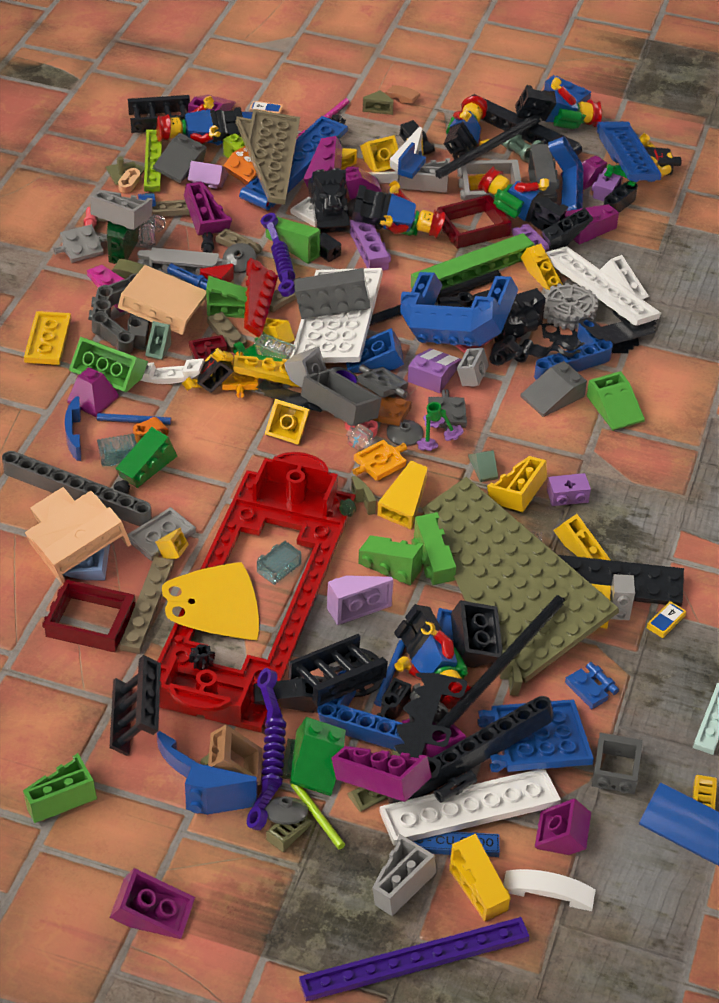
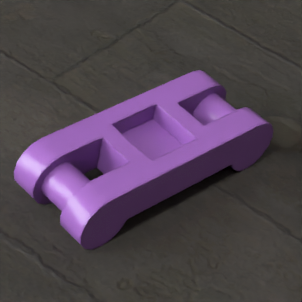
M529 224L512 229L513 236L524 233L534 243V246L542 244L545 252L549 251L548 243Z

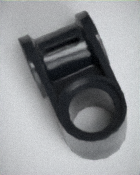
M509 335L493 344L489 357L490 362L500 366L521 355L524 347L514 340L515 337L513 335Z

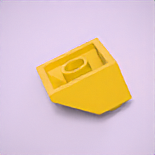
M395 135L368 141L360 146L364 162L372 172L392 169L390 168V158L399 150Z
M275 399L265 434L299 445L310 409Z

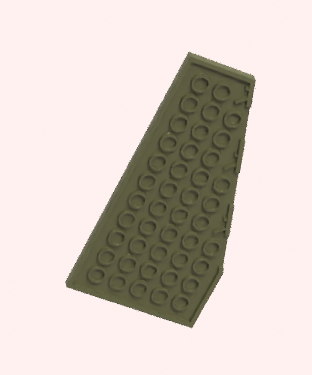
M465 477L422 508L424 515L438 512V527L445 532L442 538L445 545L450 547L456 565V575H454V578L464 601L496 606L498 608L503 650L508 649L513 641L533 622L556 595L565 598L566 601L563 602L564 605H562L560 610L526 644L527 646L514 657L524 683L528 682L619 613V608L469 478Z

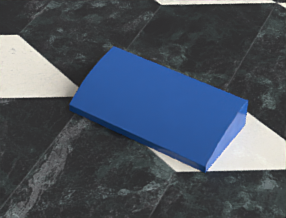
M660 782L639 825L719 866V812Z

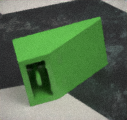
M621 371L589 380L587 398L612 430L645 421L630 382Z

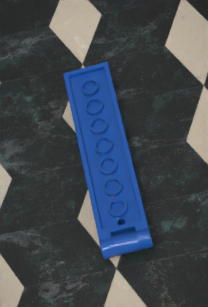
M321 116L296 139L287 194L304 178L321 138L337 136L339 140L348 131V126ZM258 175L243 187L239 193L240 199L265 210H269L276 205L275 203L268 202Z
M629 121L598 122L597 133L613 162L619 163L628 180L632 182H639V180H646L648 182L661 180V172L632 129Z

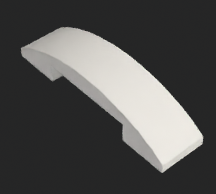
M204 359L187 360L185 366L156 368L154 363H147L143 378L140 381L155 384L184 382L188 377L192 379L200 374Z
M528 869L506 871L503 883L504 887L513 895L524 897L525 892L570 901L569 907L592 911L596 890L578 880L560 874Z

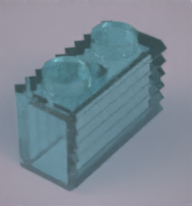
M133 433L131 435L113 436L112 438L97 440L98 454L102 466L120 464L137 444Z
M286 540L279 545L276 544L269 553L258 558L257 573L275 585L276 582L281 581L282 578L301 565V551H298L289 542L287 543Z

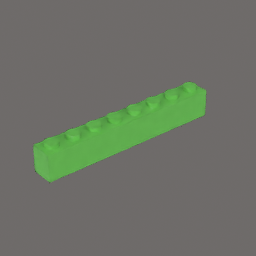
M524 233L412 273L410 287L413 289L420 272L435 273L442 283V290L521 262L522 254L527 248L534 246V243Z

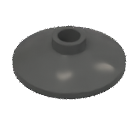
M244 243L230 246L223 254V260H229L233 263L234 273L245 272L247 261L250 258L256 260L254 249Z
M404 419L400 426L390 424L386 432L388 439L396 445L405 443L407 446H412L423 438L422 427L418 423Z
M287 796L271 799L264 809L268 814L267 819L284 825L301 822L308 815V807L302 800Z

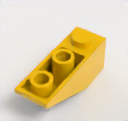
M542 244L525 250L521 259L527 271L546 290H550L551 286L557 287V284H562Z

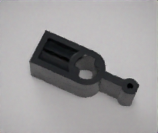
M414 120L401 124L399 136L406 142L407 138H410L419 128V125ZM422 130L423 154L435 152V147L428 142L427 135Z
M321 233L320 257L330 262L341 256V243L327 233Z
M394 677L382 696L381 712L377 716L391 720L397 719L403 707L410 699L411 684Z

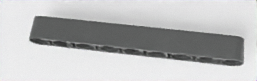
M8 451L2 455L3 470L7 476L51 493L64 487L74 501L92 491L106 508L110 507L119 519L137 526H141L152 519L151 505L144 500L15 451Z

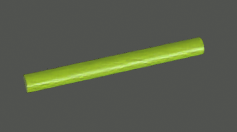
M291 784L293 790L307 805L308 810L337 849H342L345 846L344 841L304 788Z

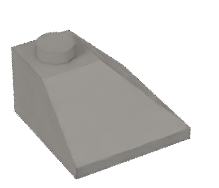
M319 347L294 355L284 363L289 379L301 388L304 376L314 373L318 374L320 371L327 370Z

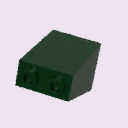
M108 221L107 246L109 263L116 264L119 259H129L144 231V222L133 230Z

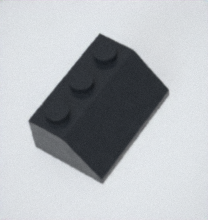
M460 600L450 613L454 647L467 667L476 668L496 662L503 651L498 608L496 606Z

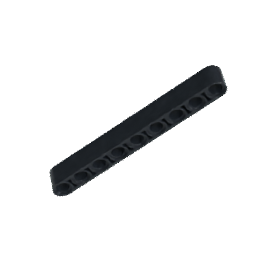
M483 98L487 102L488 107L485 117L481 120L506 131L527 119L517 117L515 112ZM536 124L519 134L523 140L531 144L536 140L548 144L564 136L540 124ZM564 136L578 156L582 152L580 143Z
M546 696L536 697L432 757L441 761L438 776L430 778L409 799L426 796L448 783L451 778H457L488 760L491 755L500 753L550 724L554 720L550 698ZM428 761L430 772L433 773L436 769L435 763ZM386 796L389 804L401 802Z

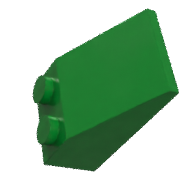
M306 717L296 730L290 783L331 796L336 781L332 757L344 747L346 730Z

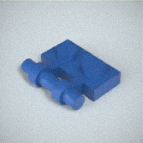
M589 662L586 665V668L590 671L589 673H586L581 668L567 676L565 683L591 709H594L608 700L609 695L606 692L610 691L615 695L619 692V688L615 685V681L612 678H608L599 666ZM598 679L602 684L598 685L594 680Z

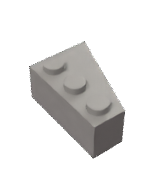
M446 158L442 162L431 160V163H425L413 179L400 175V189L447 193L449 174L439 179L438 177L436 178L435 171L450 163V158Z
M99 190L91 196L90 214L97 216L99 219H105L113 224H119L134 230L152 217L153 198L141 200L137 199L135 195H131V198L121 196V193Z
M401 834L397 839L398 842L394 850H391L386 866H383L372 887L375 906L391 916L437 873L435 855Z

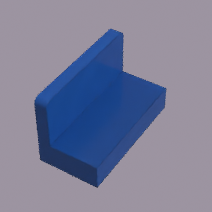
M413 142L398 159V175L413 179L426 163L425 156L415 154V143Z

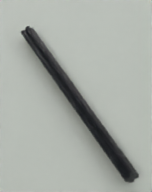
M534 114L435 171L436 178L441 179L538 124L541 122V117Z
M495 270L442 289L436 302L438 298L453 297V295L469 291V289L483 286L485 283L489 284L494 281L495 276H501V273H499V270ZM401 304L372 314L370 326L402 315L400 312Z
M556 595L533 622L525 628L508 649L501 654L496 662L489 667L459 702L441 719L437 726L450 729L457 722L456 720L460 719L461 715L468 710L467 708L471 707L470 705L500 675L499 673L503 672L507 665L512 662L511 660L515 659L514 657L527 646L526 644L560 610L562 605H564L563 602L566 601L564 597L561 598L560 595Z

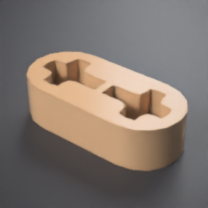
M130 168L126 170L118 181L120 192L129 193L139 183L140 171L138 169Z

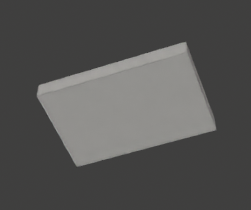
M170 507L127 535L131 545L152 561L154 557L161 555L155 541L180 527L187 539L196 533V527Z

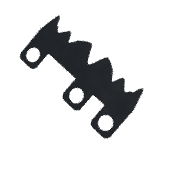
M415 673L417 677L421 678L424 685L414 689V692L420 697L411 700L403 707L404 711L411 715L415 721L397 725L398 735L404 741V744L394 746L399 754L409 753L410 757L418 758L419 755H422L425 743L440 747L448 745L451 730L446 727L433 725L432 722L441 695L444 694L457 698L463 697L467 687L466 680L437 673ZM452 682H459L462 685V690L458 693H452L449 691L448 686ZM437 730H442L446 733V739L442 742H436L433 740L432 734ZM428 757V761L436 765L435 771L431 773V778H436L441 767V761Z

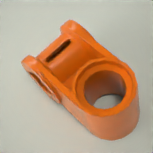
M152 417L149 420L133 426V433L135 434L133 445L135 446L151 427L166 436L169 433V429L157 417Z

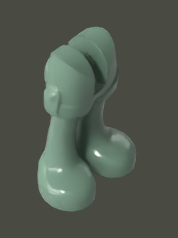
M518 134L502 144L505 148L515 151L524 162L529 163L531 145L527 144L521 135ZM540 140L533 142V144H544Z

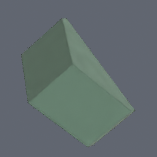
M153 321L145 356L163 360L171 346V325Z
M494 450L468 454V458L480 482L498 479Z

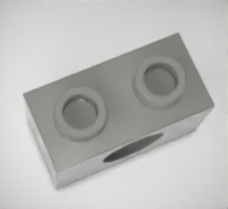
M468 348L457 367L462 386H479L489 366L484 348Z
M613 575L610 601L619 608V613L611 619L630 620L635 596L634 575Z

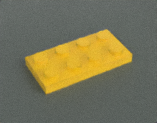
M36 311L24 354V363L60 365L72 319L71 313Z

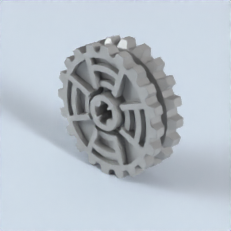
M565 283V285L557 284V287L551 286L550 290L547 289L545 294H543L546 298L543 318L547 319L549 324L553 323L554 327L560 326L564 330L566 328L574 330V328L578 329L579 327L578 320L584 318L596 319L598 299H596V295L592 294L590 289L586 290L584 286L578 287L577 284L570 285L569 283Z

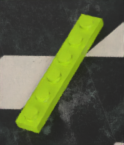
M146 130L144 192H160L161 173L152 169L162 154V141L158 142L156 130Z

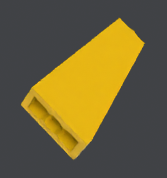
M410 461L379 500L377 516L411 530L414 526L415 517L427 481L428 467Z

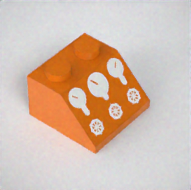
M246 146L233 152L224 164L227 173L246 185L257 176Z

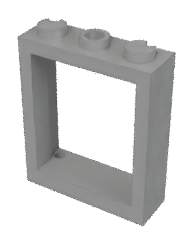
M473 160L457 169V177H460L459 188H462L460 190L461 200L465 201L489 194L495 200L494 195L491 193L470 191L467 175L486 174L493 166L496 170L503 171V174H510L512 184L516 181L521 182L518 160Z

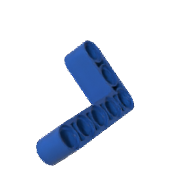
M563 136L548 143L551 154L563 171L562 204L568 207L567 211L582 209L583 165L567 139Z
M585 320L583 322L588 327L594 326V323ZM579 323L577 337L581 342H585L584 346L576 349L581 350L580 353L572 357H564L557 353L538 359L535 365L534 378L537 380L550 367L563 361L577 372L607 363L611 359L613 344L611 341L597 339ZM566 350V352H568V353H573V352H575L576 350H573V351Z
M341 671L337 675L343 674L346 671ZM356 690L318 706L319 721L345 729L346 736L392 750H396L394 748L395 745L404 744L397 731V725L403 723L348 707L356 694Z

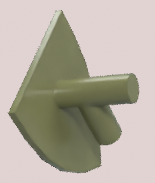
M121 156L117 157V164L105 166L115 185H118L119 179L126 170L136 168L140 171V175L145 170V167L136 165L134 161L124 163V159Z

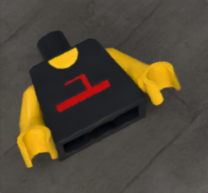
M646 133L640 136L641 143L645 146L648 154L661 172V177L671 175L674 166H681V157H673L671 150L668 148L655 147L651 142H648L650 137Z
M217 348L204 360L201 372L198 374V379L192 380L191 377H188L182 382V385L187 391L191 388L203 387L212 393L234 372L231 363L233 355Z

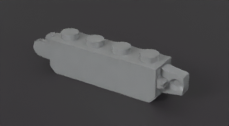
M154 247L151 250H139L137 252L138 258H141L138 260V263L168 274L167 269L171 263L198 276L202 268L231 264L229 260L220 259L217 253Z

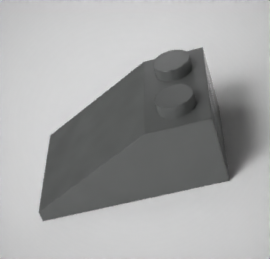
M179 133L171 140L152 169L181 183L189 176L191 161H204L207 147Z
M563 361L550 367L523 391L520 397L544 417L585 397L587 380Z

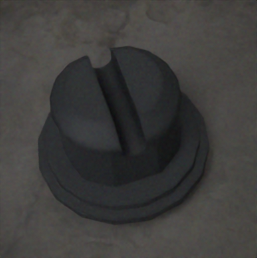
M121 480L116 482L113 488L129 494L130 485L128 481Z

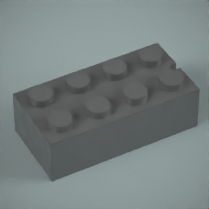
M531 144L528 165L530 183L538 182L540 184V179H549V187L545 191L538 190L544 196L549 197L552 202H557L558 195L556 189H559V179H557L554 157L549 150L548 144Z
M364 268L295 279V294L301 319L370 308Z
M327 369L318 372V374L314 373L304 376L301 396L307 399L308 402L316 404L322 410L333 414L334 417L347 422L348 425L356 426L357 424L378 418L382 398L338 373Z

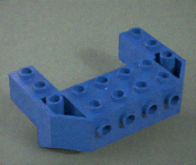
M420 272L412 291L402 292L400 312L417 340L421 343L466 345L469 347L481 346L502 332L519 289L512 277L495 276L488 296H475L471 308L437 306L434 304L442 288V283L435 273Z

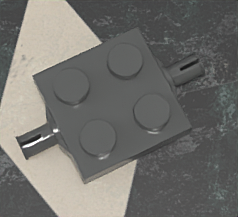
M363 364L359 367V371L364 374L358 375L357 382L365 388L370 389L380 397H387L392 394H398L402 398L407 397L408 392L405 391L408 388L407 381L384 367L369 369Z
M445 389L441 391L442 397H428V404L438 402L441 404V408L446 410V415L451 425H460L461 428H466L465 398L449 397V390L447 389L446 394ZM445 421L443 424H439L440 428L447 431L448 426Z

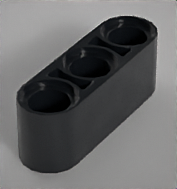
M629 181L623 183L604 198V205L609 204L620 213L636 200L638 185L630 186L628 185Z

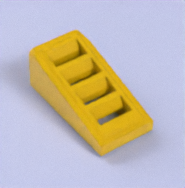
M696 775L693 782L692 799L709 803L702 804L715 810L717 778Z

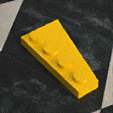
M234 355L232 366L234 372L299 387L289 379L288 373L285 370L284 363L288 359H282L281 362L273 361V358L259 360L253 356Z

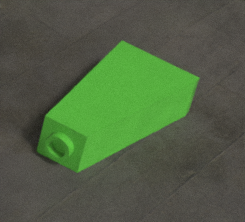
M277 217L278 223L275 228L280 240L287 244L290 253L307 264L320 257V229ZM266 229V237L272 241L269 230Z

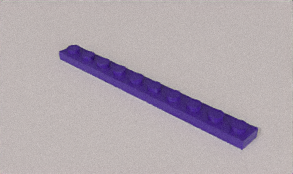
M522 917L299 976V983L307 1002L528 942L530 936Z

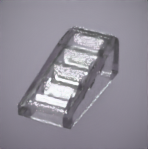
M261 334L255 342L257 354L289 359L296 349L295 345L267 334Z

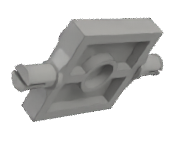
M92 224L60 232L63 246L54 247L53 251L55 255L65 252L69 256L71 263L103 255L101 242L107 241V234L98 236Z

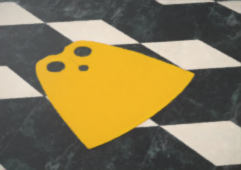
M242 562L197 570L173 578L162 585V595L167 599L165 613L171 621L208 633L257 640L259 632L257 601L252 582ZM170 587H179L182 591L181 595L172 596L169 593ZM192 598L195 600V603L190 604L188 600ZM177 606L182 607L185 610V614L182 617H177L173 614L172 609Z

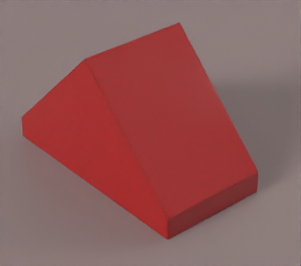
M231 263L200 269V275L205 276V279L211 276L231 282L234 279V265Z

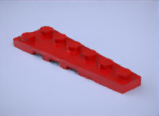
M250 258L247 261L246 275L248 276L246 286L248 288L245 292L247 301L245 303L244 328L259 338L264 330L278 276L274 271L264 267L259 261Z

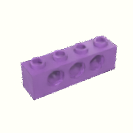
M350 219V235L366 267L382 268V271L388 270L391 256L386 251L385 243L381 241L380 233L376 231L375 225Z

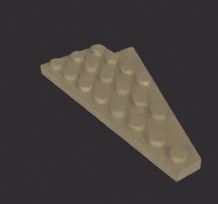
M253 109L252 119L237 116L236 125L268 202L285 205L300 117Z

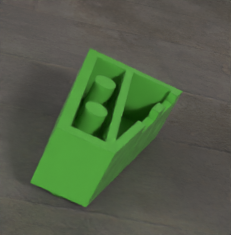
M208 276L206 287L207 316L223 312L226 317L244 318L245 303L247 301L245 292L247 288Z
M370 535L359 549L358 564L411 586L421 572L423 543L412 545L404 540L399 543L393 542L391 538Z

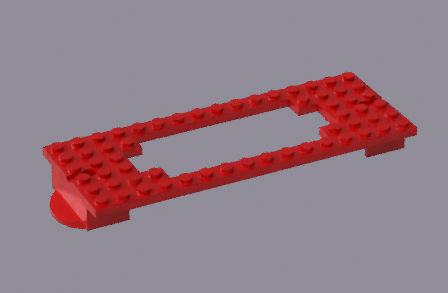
M287 452L279 454L273 459L264 458L258 472L246 470L200 568L201 570L225 565L240 532L260 536L265 523L300 530L297 537V545L313 548L268 659L247 655L241 670L214 663L212 667L209 666L205 670H199L194 668V662H189L191 648H196V646L202 644L191 641L196 629L175 623L157 662L161 663L160 708L196 717L197 715H202L208 720L262 732L267 720L268 711L266 705L254 703L253 685L257 683L260 672L265 668H269L277 673V681L283 680L289 666V661H291L356 500V494L338 491V474L329 472L325 462L318 457L302 452ZM191 598L188 602L194 604L195 600ZM183 608L181 609L178 617L184 616L185 610Z

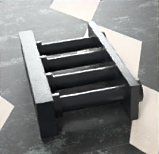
M177 95L128 99L129 115H134V118H130L131 133L156 130L158 117L156 113H165V116L169 114L170 118L178 117L180 120L185 119L190 96ZM171 112H181V115H171ZM140 114H150V117H140Z
M356 634L289 661L288 678L294 679L302 676L313 687L312 702L318 707L386 678L388 661L384 657L371 661L360 650L361 636ZM351 652L363 665L354 668L345 659V655ZM337 662L346 672L337 675L328 664ZM320 669L329 679L319 682L310 672Z
M145 655L139 658L138 674L127 683L117 678L113 680L109 748L126 756L130 752L131 738L142 730L154 735L158 732L161 663ZM137 686V691L132 694L133 688ZM137 702L136 708L132 710V705ZM136 719V724L131 727V722Z

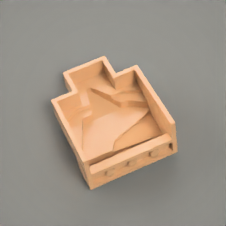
M62 487L30 507L39 524L33 526L25 534L32 547L62 585L65 582L62 574L118 538H121L128 547L131 545L122 521L110 507L106 508L92 491L74 501L65 488Z

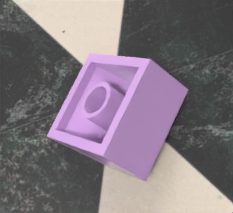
M191 161L188 180L192 183L203 182L204 185H208V188L217 189V187H223L228 173L222 165Z

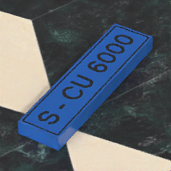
M449 832L412 841L432 854L451 855L452 844L476 834L488 857H499L500 853L499 834Z

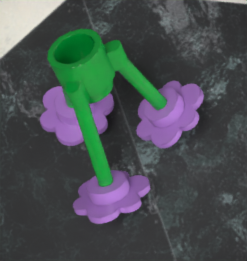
M431 402L426 407L427 415L423 417L426 426V438L417 441L418 449L432 451L438 448L436 441L430 438V428H438L439 424H443L444 421L448 426L447 431L444 432L446 441L456 440L464 433L460 425H451L446 415V410H443L438 402Z

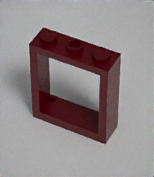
M490 194L437 207V212H445L446 215L442 230L457 249L510 236L512 222L504 212L496 208L494 199ZM485 212L494 225L460 233L450 220Z
M66 579L63 586L58 590L56 600L51 603L48 616L44 617L42 627L45 628V636L116 653L136 605L135 595ZM71 598L120 609L108 635L59 624Z

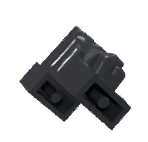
M335 168L329 171L319 169L313 172L312 177L309 178V198L313 206L315 228L320 229V233L349 231L350 221L347 199L345 198L347 189H345L346 169Z
M537 288L516 295L502 332L493 338L495 343L509 335H513L516 341V338L524 336L527 332L536 331L538 326L542 325L546 298ZM490 290L474 294V298L475 296L487 297Z

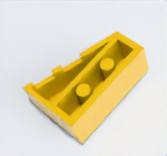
M528 456L512 468L513 471L507 475H501L500 480L496 483L487 485L488 496L502 507L524 512L547 479L546 460Z
M473 834L452 844L449 870L483 920L486 922L507 912L511 900L510 893L502 884L477 835Z

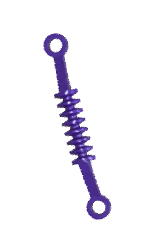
M268 213L261 218V224L265 229L269 230L273 241L271 251L278 278L281 282L278 290L283 297H288L295 292V283L293 282L295 272L287 244L280 240L275 228L278 218L275 213Z
M269 668L263 669L257 679V685L262 691L268 711L267 720L265 721L267 729L264 732L266 735L264 742L266 744L263 747L265 751L263 758L265 760L262 762L264 767L262 769V775L264 776L261 778L262 792L247 816V826L257 831L265 826L268 814L264 809L283 783L281 778L283 775L282 768L284 767L282 762L284 760L283 752L285 751L283 744H285L284 736L286 731L284 729L287 723L283 719L273 691V687L277 682V673Z

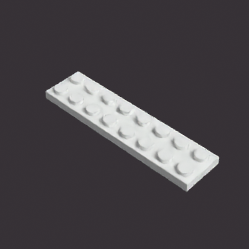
M569 247L546 252L553 267L558 269L560 273L566 275L578 285L584 286L586 290L590 289L592 294L596 295V299L601 300L607 307L612 308L620 316L629 320L631 324L637 326L660 318L661 312Z
M536 769L470 785L463 789L461 794L453 795L442 803L435 798L434 794L409 799L406 802L401 801L380 806L379 812L393 846H395L400 834L411 841L420 840L544 810L560 804L561 799L546 770Z

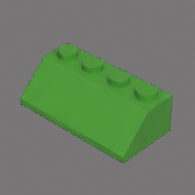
M80 337L69 371L80 375L90 367L104 374L113 388L127 392L143 378L148 361Z

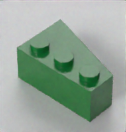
M151 427L120 462L116 470L120 478L138 488L177 457V453L169 437Z

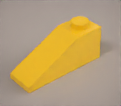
M266 319L263 331L274 345L279 348H285L290 345V342L295 340L288 320Z
M575 514L553 530L563 545L577 557L610 560L578 514Z

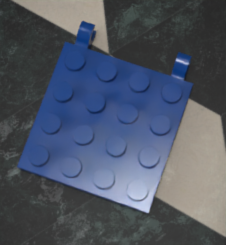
M574 699L551 701L554 720L503 750V755H491V772H499L507 767L508 772L593 765L594 758ZM526 703L491 706V710H479L478 715L480 719H477L479 727H486Z

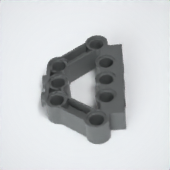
M131 274L128 278L110 285L100 286L97 289L96 297H92L91 307H93V310L89 311L92 332L102 336L116 347L117 350L128 354L133 352L134 347L145 348L150 321L130 313L126 331L110 318L111 307L119 303L121 293L137 274Z

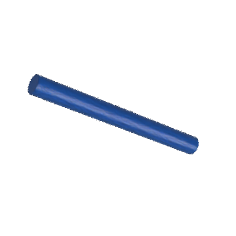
M97 414L98 421L141 423L156 417ZM157 417L163 424L171 425V417Z
M399 640L387 669L386 678L383 679L374 701L376 706H381L382 696L391 684L396 671L394 665L401 658L405 649V644L402 640Z

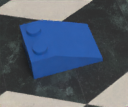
M390 328L367 338L360 362H346L347 370L352 373H362L359 371V367L363 364L369 369L384 367L391 371L404 365L401 342L393 329Z
M193 763L185 782L186 810L208 815L251 808L257 801V777Z

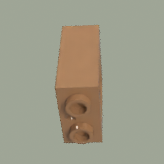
M224 725L210 733L208 766L257 777L258 786L261 784L262 748L228 725ZM231 750L244 758V768L231 760Z

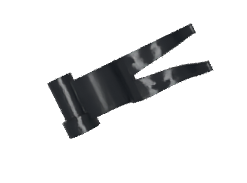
M525 339L521 344L524 347L523 352L514 359L522 363L527 360L529 355L544 358L550 351H557L564 357H572L580 353L581 350L576 349L584 346L585 342L577 346H570L563 340L558 339L550 347H543L533 344L530 339ZM560 346H562L563 348H565V349H567V350H569V351H573V350H576V351L573 352V353H568V352L564 351Z

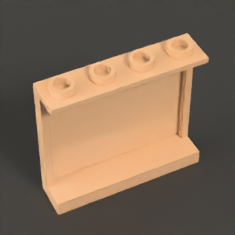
M144 265L121 293L118 308L150 322L155 321L171 325L172 331L183 335L187 322L200 305L204 306L206 290Z

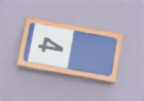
M253 101L249 112H253V109L281 114L283 105Z

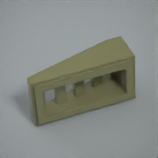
M306 817L301 821L302 824H293L297 828H293L291 825L276 823L266 832V840L284 852L312 825V821Z

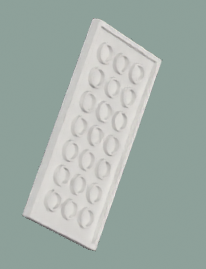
M364 268L370 308L301 319L290 358L309 349L319 347L324 363L360 362L383 275L382 268ZM353 269L316 270L314 276Z

